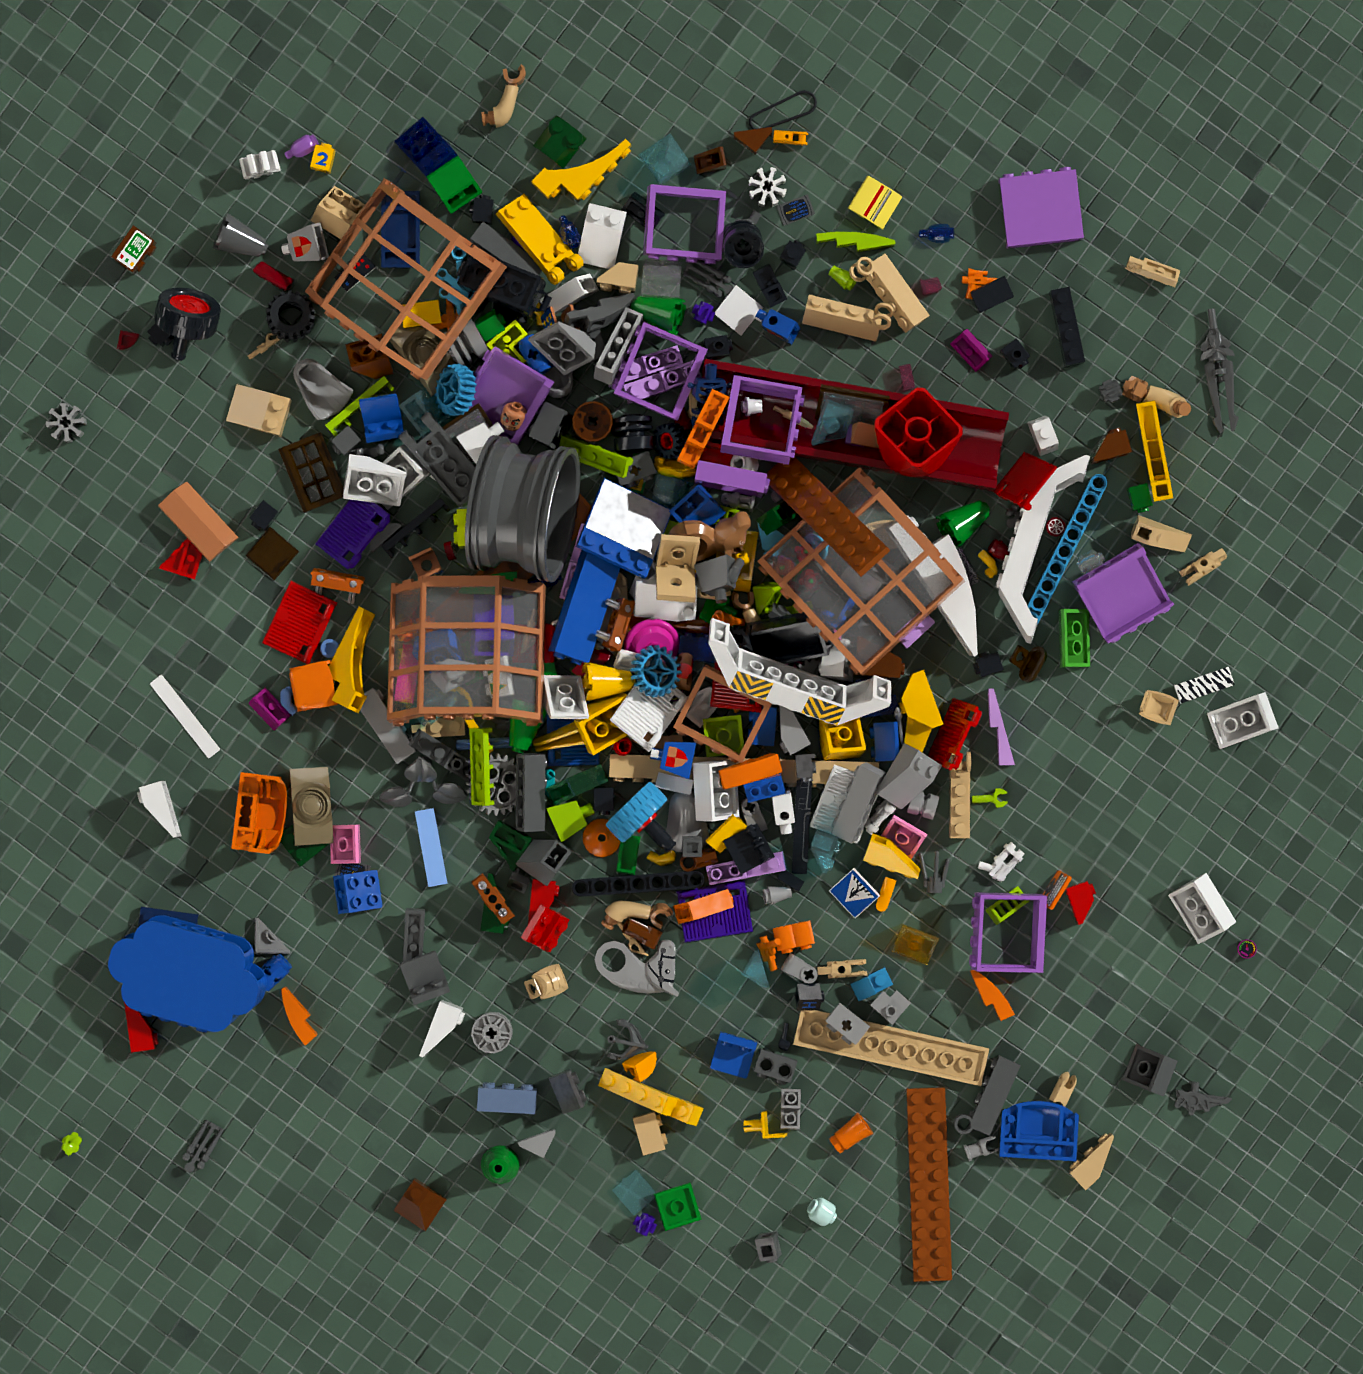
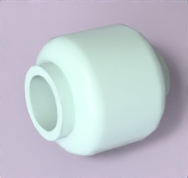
M824 1198L813 1199L807 1208L809 1219L820 1226L832 1224L837 1216L835 1205Z

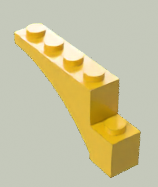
M625 139L606 155L582 166L560 170H547L544 168L532 180V184L548 200L551 197L555 198L561 192V186L578 202L581 198L585 200L591 194L590 189L594 185L598 186L602 183L606 172L609 171L611 173L618 166L616 162L621 157L624 159L629 155L631 143Z
M1153 400L1137 403L1136 407L1153 500L1155 502L1173 498L1156 402Z
M360 606L354 614L331 664H329L332 678L340 683L332 701L356 713H359L367 697L363 691L362 657L366 637L375 616L374 613Z
M607 1068L604 1069L598 1086L657 1113L671 1116L694 1126H697L704 1109L689 1101L657 1090Z

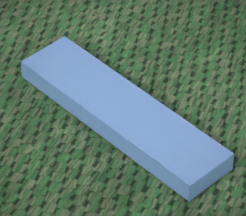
M434 808L415 811L428 887L448 884Z

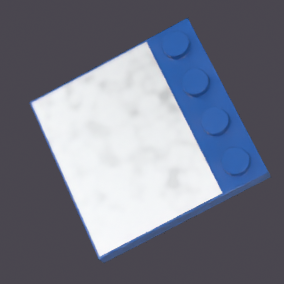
M604 478L601 481L575 547L645 579L658 550L661 534H664L671 516L669 511L671 509Z

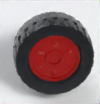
M170 288L164 290L159 295L154 319L161 330L175 336L172 346L173 351L171 352V357L174 360L182 361L186 358L190 340H204L215 334L221 308L213 297L195 289Z

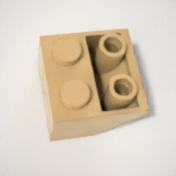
M334 186L318 204L311 221L315 224L321 222L323 229L342 239L365 204Z
M617 263L597 278V287H600L602 291L612 292V289H617L621 294L635 292L639 270L638 265Z

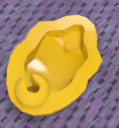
M656 456L654 459L655 469L666 477L682 479L696 475V469H692L676 460L665 459L661 456Z

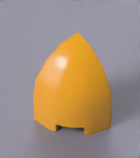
M644 1052L629 1058L622 1063L626 1072L630 1071L634 1076L633 1080L642 1082L654 1071L657 1060L656 1052Z

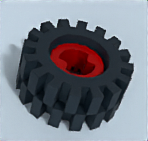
M675 422L658 426L657 430L653 432L655 434L653 436L655 440L654 446L657 447L654 450L656 452L660 451L658 455L663 456V458L669 459L679 456L687 441L685 435L688 434L683 432L685 428L683 426L680 427V424H675Z

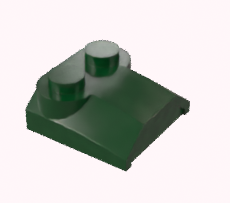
M556 115L533 147L543 152L564 169L587 138Z

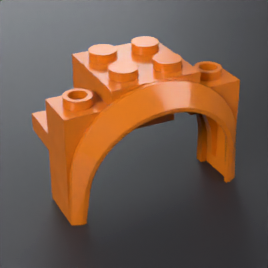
M240 773L231 849L270 854L277 849L282 838L287 809V791L281 777Z

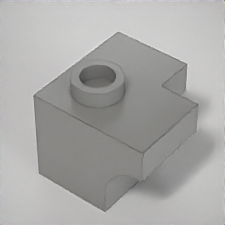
M897 990L891 996L882 991L870 1005L887 1021L893 1024L911 1002Z

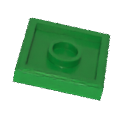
M690 1182L654 1193L665 1231L702 1220Z

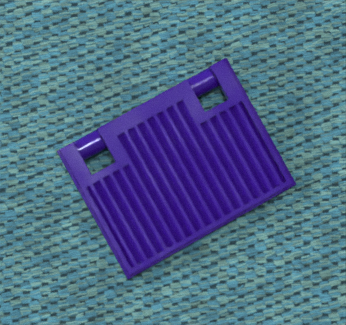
M349 500L315 544L346 569H352L360 561L362 551L376 533L383 531L388 525L390 514L376 503ZM379 514L383 519L376 525L373 523V520ZM351 551L355 555L348 562L344 557Z
M745 880L677 891L678 903L680 904L685 902L687 897L694 896V899L726 889L729 890V893L730 890H740V895L732 896L733 908L682 923L685 942L753 932Z

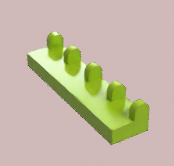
M383 376L325 426L336 437L338 433L335 429L343 422L349 427L352 425L348 418L360 409V399L377 397V394L386 386L391 391L394 390V387Z
M569 434L561 436L559 447L575 448L579 456V462L621 478L627 477L628 467L632 465L633 458L621 456L615 451L605 450L599 445L595 446L586 443L585 440H578Z
M469 728L471 805H494V800H490V788H494V783H490V769L493 768V764H489V750L493 749V745H489V733L492 732V728Z

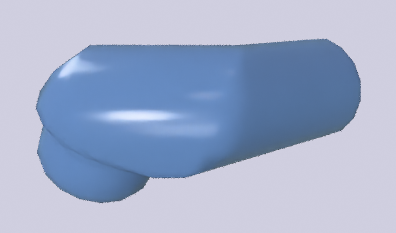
M287 686L280 692V702L293 716L297 712V708L291 702L293 695L292 687Z

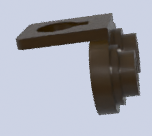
M1017 645L1009 662L1020 668L1019 677L1021 680L1032 682L1037 678L1047 659V651L1040 646H1036L1029 652L1022 646ZM1022 652L1023 659L1016 661L1018 653Z

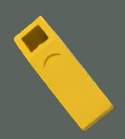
M874 833L871 835L863 861L872 866L883 867L890 872L901 873L907 878L918 879L920 868L891 839Z

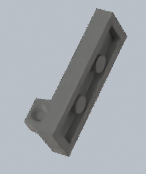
M406 908L403 962L423 955L425 909Z

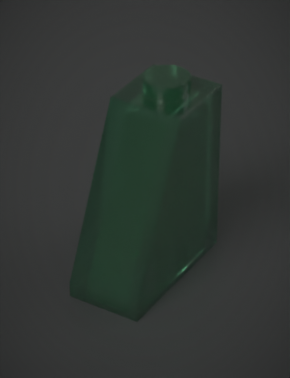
M601 764L548 787L546 790L555 806L608 782V779Z

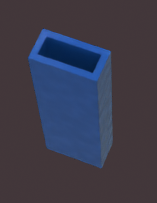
M581 549L548 651L554 653V657L560 659L570 658L571 663L580 666L582 663L590 662L597 640L595 634L601 628L608 607L605 602H607L606 599L611 598L620 567Z

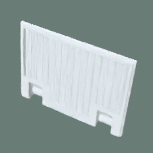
M644 674L646 680L649 682V677ZM662 677L659 687L666 681L664 677ZM640 685L633 686L610 718V721L650 752L688 699L678 688H671V693H665L663 697L659 695L652 697V695L646 696L645 691L640 692ZM674 695L679 699L675 705L670 703ZM647 732L653 735L649 742L643 739Z
M834 764L810 822V827L829 834L832 833V823L840 814L839 806L848 795L846 790L848 785L853 783L855 778L853 776L854 771ZM865 824L863 826V829L860 833L858 840L854 843H858V841L860 840L862 833L864 831Z

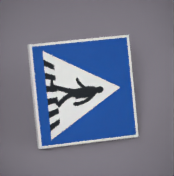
M855 868L829 890L854 918L859 916L880 897L879 893Z

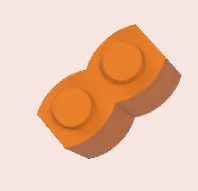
M810 920L773 928L774 938H779L781 944L777 946V951H781L782 954L793 952L795 947H800L801 950L812 948L811 944L815 943Z

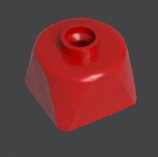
M915 388L875 419V431L883 460L892 470L907 477H923L936 471L951 454L963 433V427L925 388Z

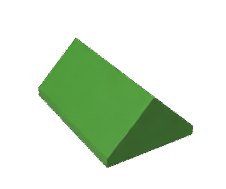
M1087 609L1059 610L1060 668L1090 667L1089 612Z

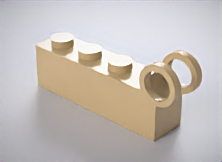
M883 254L874 261L868 257H861L850 267L849 274L854 281L862 282L866 279L881 300L893 307V316L905 333L930 316L886 254ZM866 261L869 265L865 267L860 262ZM854 267H856L857 271L861 275H863L862 278H859L854 274Z
M809 295L802 324L877 341L879 330H886L891 326L890 318L893 316L894 309L888 303H878L875 309L871 310ZM884 307L889 309L890 313L882 314L878 309ZM882 319H885L888 324L881 325Z
M966 752V761H961L957 770L953 768L949 770V838H970L971 752ZM951 754V761L949 763L953 762L955 754Z

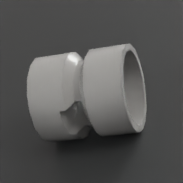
M921 792L909 802L907 813L913 815L920 813L922 817L933 820L939 796L933 794L924 795V792Z

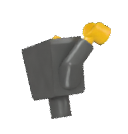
M747 552L743 556L740 553L736 554V560L726 554L694 565L695 585L703 593L715 596V601L718 604L727 602L726 592L736 588V582L742 567L750 563L751 559Z

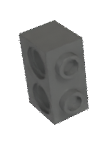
M761 1048L754 1072H757L756 1076L767 1079L770 1076L775 1078V1082L786 1085V1082L791 1083L798 1061ZM764 1059L771 1061V1067L768 1070L760 1067V1063ZM783 1065L790 1068V1072L786 1076L779 1074V1068Z

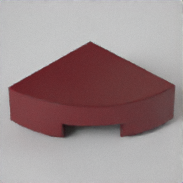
M120 330L117 350H125L132 347L138 341L140 334Z

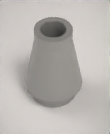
M767 886V889L762 890L765 904L773 905L787 898H792L790 886Z

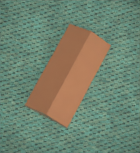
M188 482L173 490L158 505L209 562L238 539V536Z

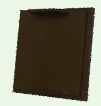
M269 527L245 556L275 581L299 551L273 528Z

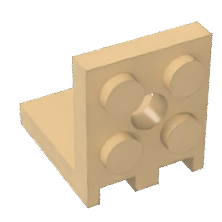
M661 534L655 564L656 600L695 603L694 565L697 560L700 537ZM672 583H677L680 586H674Z

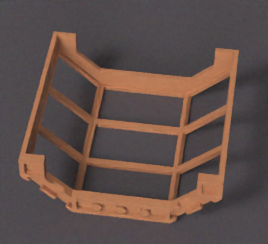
M384 178L305 292L309 295L311 301L317 305L319 304L326 310L324 314L333 320L336 317L340 320V326L346 330L352 329L355 332L353 335L361 341L364 339L368 341V347L375 352L380 350L411 371L410 374L416 379L423 378L428 380L507 267L474 244L471 247L472 242ZM387 194L393 201L375 227L371 229L366 222ZM398 204L450 241L430 271L423 268L378 234ZM361 229H363L369 235L349 264H347L342 259V256ZM373 239L377 240L425 276L405 307L353 269ZM455 246L491 269L471 299H468L435 276ZM339 264L344 271L323 299L317 292L335 266ZM349 274L401 311L381 341H378L329 304ZM431 281L466 304L446 334L410 311ZM406 316L442 339L421 369L386 346Z

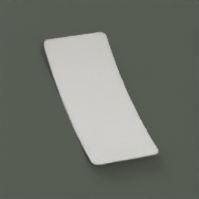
M659 772L655 786L690 795L694 780Z

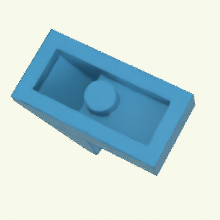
M884 967L850 985L858 1001H861L892 986L893 983Z

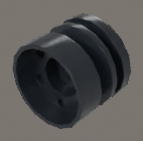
M735 221L726 227L723 233V249L726 259L731 265L737 268H750L755 266L764 254V243L760 229L750 221Z
M629 414L612 419L613 425H621V427L613 428V432L622 433V437L614 439L615 452L626 453L654 450L653 436L645 435L644 433L653 429V426L644 425V423L652 422V416Z

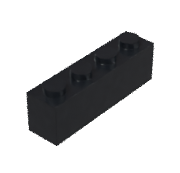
M1070 286L1051 290L1049 296L1064 368L1083 364L1085 358Z

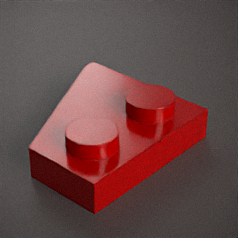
M186 538L171 556L160 565L159 569L195 580L203 554Z

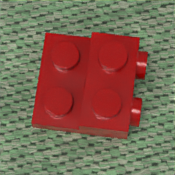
M540 904L521 938L540 949L551 952L557 946L562 932L567 929L570 919Z

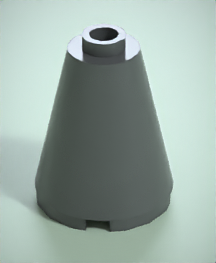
M226 213V217H224L216 235L218 239L213 244V249L254 257H260L261 254L264 255L268 248L265 238L228 213Z

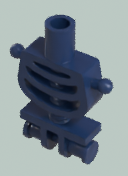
M706 364L705 378H695L694 384L692 382L687 384L688 388H693V397L702 404H705L712 389L727 395L726 388H732L731 382L726 384L723 378H716L717 364ZM698 394L705 395V399L699 398ZM692 408L691 412L694 415H699L702 408ZM692 416V426L695 425L698 417ZM720 416L717 425L723 426L724 418Z

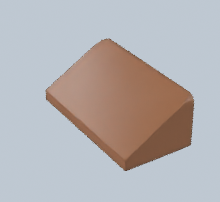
M862 422L853 424L851 443L879 449L875 425Z

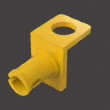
M767 1111L761 1112L760 1120H744L743 1126L751 1125L744 1127V1132L761 1131L763 1139L784 1138L787 1136V1133L768 1134Z

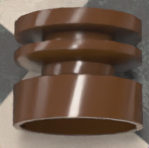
M588 401L580 405L574 412L572 418L573 428L582 439L590 442L599 441L605 438L611 431L613 415L604 403ZM590 416L598 418L596 426L594 424L589 425Z

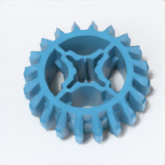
M461 364L448 365L447 368H443V373L439 374L440 378L437 380L438 384L435 387L437 390L434 396L437 397L436 403L443 413L451 416L464 415L465 412H468L469 407L472 406V401L475 400L474 395L477 384L475 383L476 377L473 376L474 372L469 367Z
M659 645L654 647L647 646V649H641V654L635 655L637 660L631 662L635 666V668L630 669L631 672L635 673V675L631 676V679L637 680L634 686L640 685L639 691H645L646 696L652 695V697H657L659 695L663 697L665 693L670 694L671 688L675 689L677 687L674 682L680 681L676 676L682 673L680 670L677 671V667L681 665L675 663L678 657H671L673 651H667V647H661L660 649ZM652 656L650 665L644 668L646 661ZM662 660L665 662L667 668L663 666ZM655 669L662 672L657 674L656 672L649 670ZM644 674L649 677V682L646 680ZM667 675L666 681L659 687L662 677Z

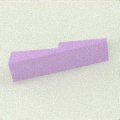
M988 689L989 727H997L998 765H1015L994 689Z

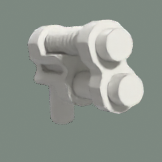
M887 800L878 805L874 815L867 819L865 828L871 835L876 833L881 823L896 810V806Z
M1012 842L1006 843L1003 846L1005 849L998 856H994L992 864L980 861L978 869L988 871L989 875L993 879H997V881H1004L1007 874L1010 873L1016 864L1023 860L1024 853L1020 849L1016 852L1014 850L1016 846ZM1009 854L1014 856L1008 864L1003 862Z

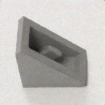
M554 1128L520 1140L518 1145L544 1158L556 1130Z

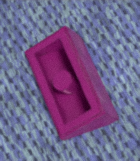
M968 329L964 330L950 343L975 372L992 358L990 352Z
M266 688L261 690L249 702V705L274 731L291 716Z

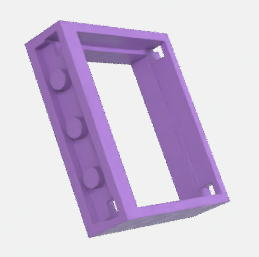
M650 184L647 187L643 255L654 260H659V257H667L668 261H678V258L686 259L688 263H697V260H703L705 264H716V262L722 260L726 191ZM656 195L717 200L715 253L652 248Z
M643 322L642 326L638 325L634 333V336H637L635 343H630L626 352L629 354L627 361L623 360L619 369L622 372L619 379L615 378L611 389H614L613 394L678 421L691 388L687 387V384L689 382L694 383L708 349ZM646 331L697 353L672 412L621 391Z
M734 375L720 452L789 465L790 458H794L796 447L792 446L793 440L797 441L799 429H795L796 423L800 424L802 412H798L799 406H803L805 395H801L802 387ZM739 390L794 400L785 452L730 442Z
M698 460L694 485L701 484L703 487L733 493L740 492L743 495H755L758 498H762L763 494H767L770 479L766 478V473Z
M975 892V897L972 899L974 916L971 918V926L973 928V936L970 938L972 955L969 957L971 969L979 972L1043 973L1047 896L1043 894ZM984 899L1034 900L1030 964L981 963Z

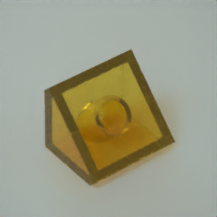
M901 924L891 952L927 965L939 938Z

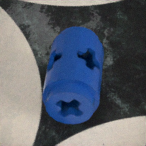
M531 334L518 342V349L526 360L527 365L543 375L553 367L551 362L528 341V338L534 335ZM537 351V352H538V354L536 355L537 358L534 360V359L532 358V357L534 356V353H533V352Z
M280 953L277 956L274 955L261 967L267 978L266 991L268 992L292 968L288 960Z

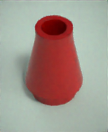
M624 737L610 745V747L618 755L625 756L631 751L632 744L627 737Z

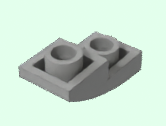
M801 1089L781 1090L780 1129L800 1130Z

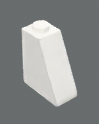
M590 274L575 277L548 294V296L552 297L549 306L553 307L556 315L565 310L568 305L576 304L599 291Z

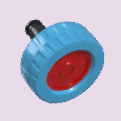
M648 782L606 823V827L621 842H625L636 831L640 833L644 830L660 848L665 850V853H668L676 845V841H673L671 836L654 820L657 816L656 812L667 802V797L652 782Z

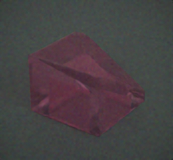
M938 277L926 280L920 279L919 281L922 295L940 292L942 289Z

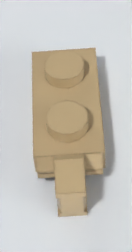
M1132 256L1129 257L1125 268L1132 273H1137L1172 287L1176 286L1180 274L1178 269L1148 258L1141 260Z
M455 717V720H445L443 718L421 720V725H411V731L416 733L418 729H421L432 737L464 736L465 722L463 717Z

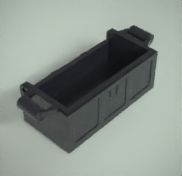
M469 255L467 262L462 261L456 275L459 276L457 284L462 290L474 294L491 269ZM497 259L507 268L485 299L529 318L532 317L534 312H546L552 297L548 296L544 291L546 286L545 280L541 276ZM543 294L545 295V297L541 303L540 308L538 309L536 307L541 298V295Z
M822 608L812 610L826 625ZM802 612L801 614L794 613L747 623L745 631L746 643L739 646V648L745 650L744 648L748 647L749 652L787 664L827 656L830 653V647L834 644L830 640L826 642L819 635L821 630L817 626L813 628L806 621L808 616ZM828 628L833 634L835 633L833 628Z

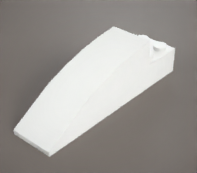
M906 515L917 527L919 526L913 516L909 517ZM897 521L885 528L908 564L924 551ZM949 534L943 535L932 544L942 554L940 558L945 557L965 582L937 608L968 655L975 657L978 655L976 610L966 570ZM929 555L913 569V572L932 600L952 584L951 580Z

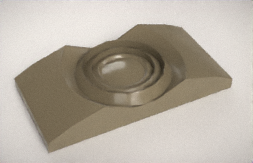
M403 323L400 324L389 340L400 356L420 369L439 344L435 335L423 326L403 328ZM448 352L444 355L428 380L419 379L431 396L436 394L437 389L435 387H437V380L440 378L439 374L443 373V368L456 364Z
M328 767L289 769L295 846L333 843Z

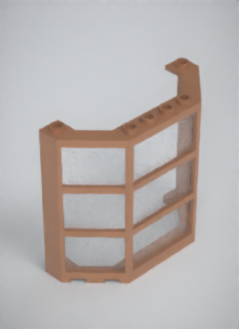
M859 467L832 493L889 548V553L860 577L802 520L757 562L761 565L758 567L765 576L769 574L782 588L780 590L782 595L787 600L791 598L795 602L793 607L800 614L804 612L808 616L806 621L813 628L817 626L821 630L819 635L826 642L830 640L851 663L849 665L851 670L856 675L860 672L863 676L957 590L965 580L945 557L940 558L942 554L880 487L877 489L874 487L876 483Z
M500 575L420 576L418 581L415 582L414 579L402 581V584L391 583L387 720L392 723V726H404V723H409L410 719L424 717L425 720H435L436 717H443L445 720H455V717H463L464 720H474V717H482L483 720L504 717L522 720L523 723H526V726H538V723H543L546 586L544 583H527V580L518 578L510 581L505 579V576Z

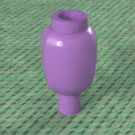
M314 134L311 136L304 135L293 142L291 149L284 154L287 159L293 156L303 157L314 151L315 145L319 144Z

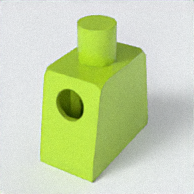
M577 800L547 808L561 842L587 826L585 818L595 814L591 803L580 807Z

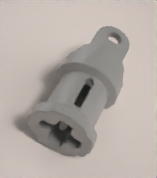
M740 492L732 494L723 493L721 502L730 505L733 509L742 508L753 512L756 496L740 495Z
M996 1136L980 1139L979 1142L969 1146L963 1145L968 1161L970 1162L972 1158L981 1155L987 1156L999 1151L1000 1148L991 1150L986 1148L987 1141L995 1139Z

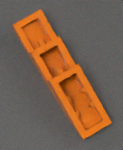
M714 389L711 390L677 462L695 469L730 398L729 396Z

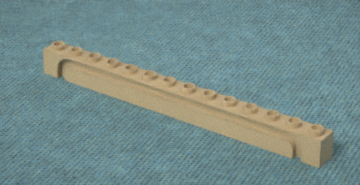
M610 754L609 777H613V781L625 782V778H632V782H644V778L652 779V782L656 783L659 772L677 777L681 776L660 769L661 761L650 759L651 755L620 756L618 754ZM693 757L689 779L694 780L693 763L729 759L718 757ZM779 759L782 768L781 774L786 787H796L797 780H801V778H797L796 761ZM811 760L816 764V773H813L812 787H817V784H824L825 788L834 764L855 771L858 765L860 766L865 762ZM867 762L879 768V762Z

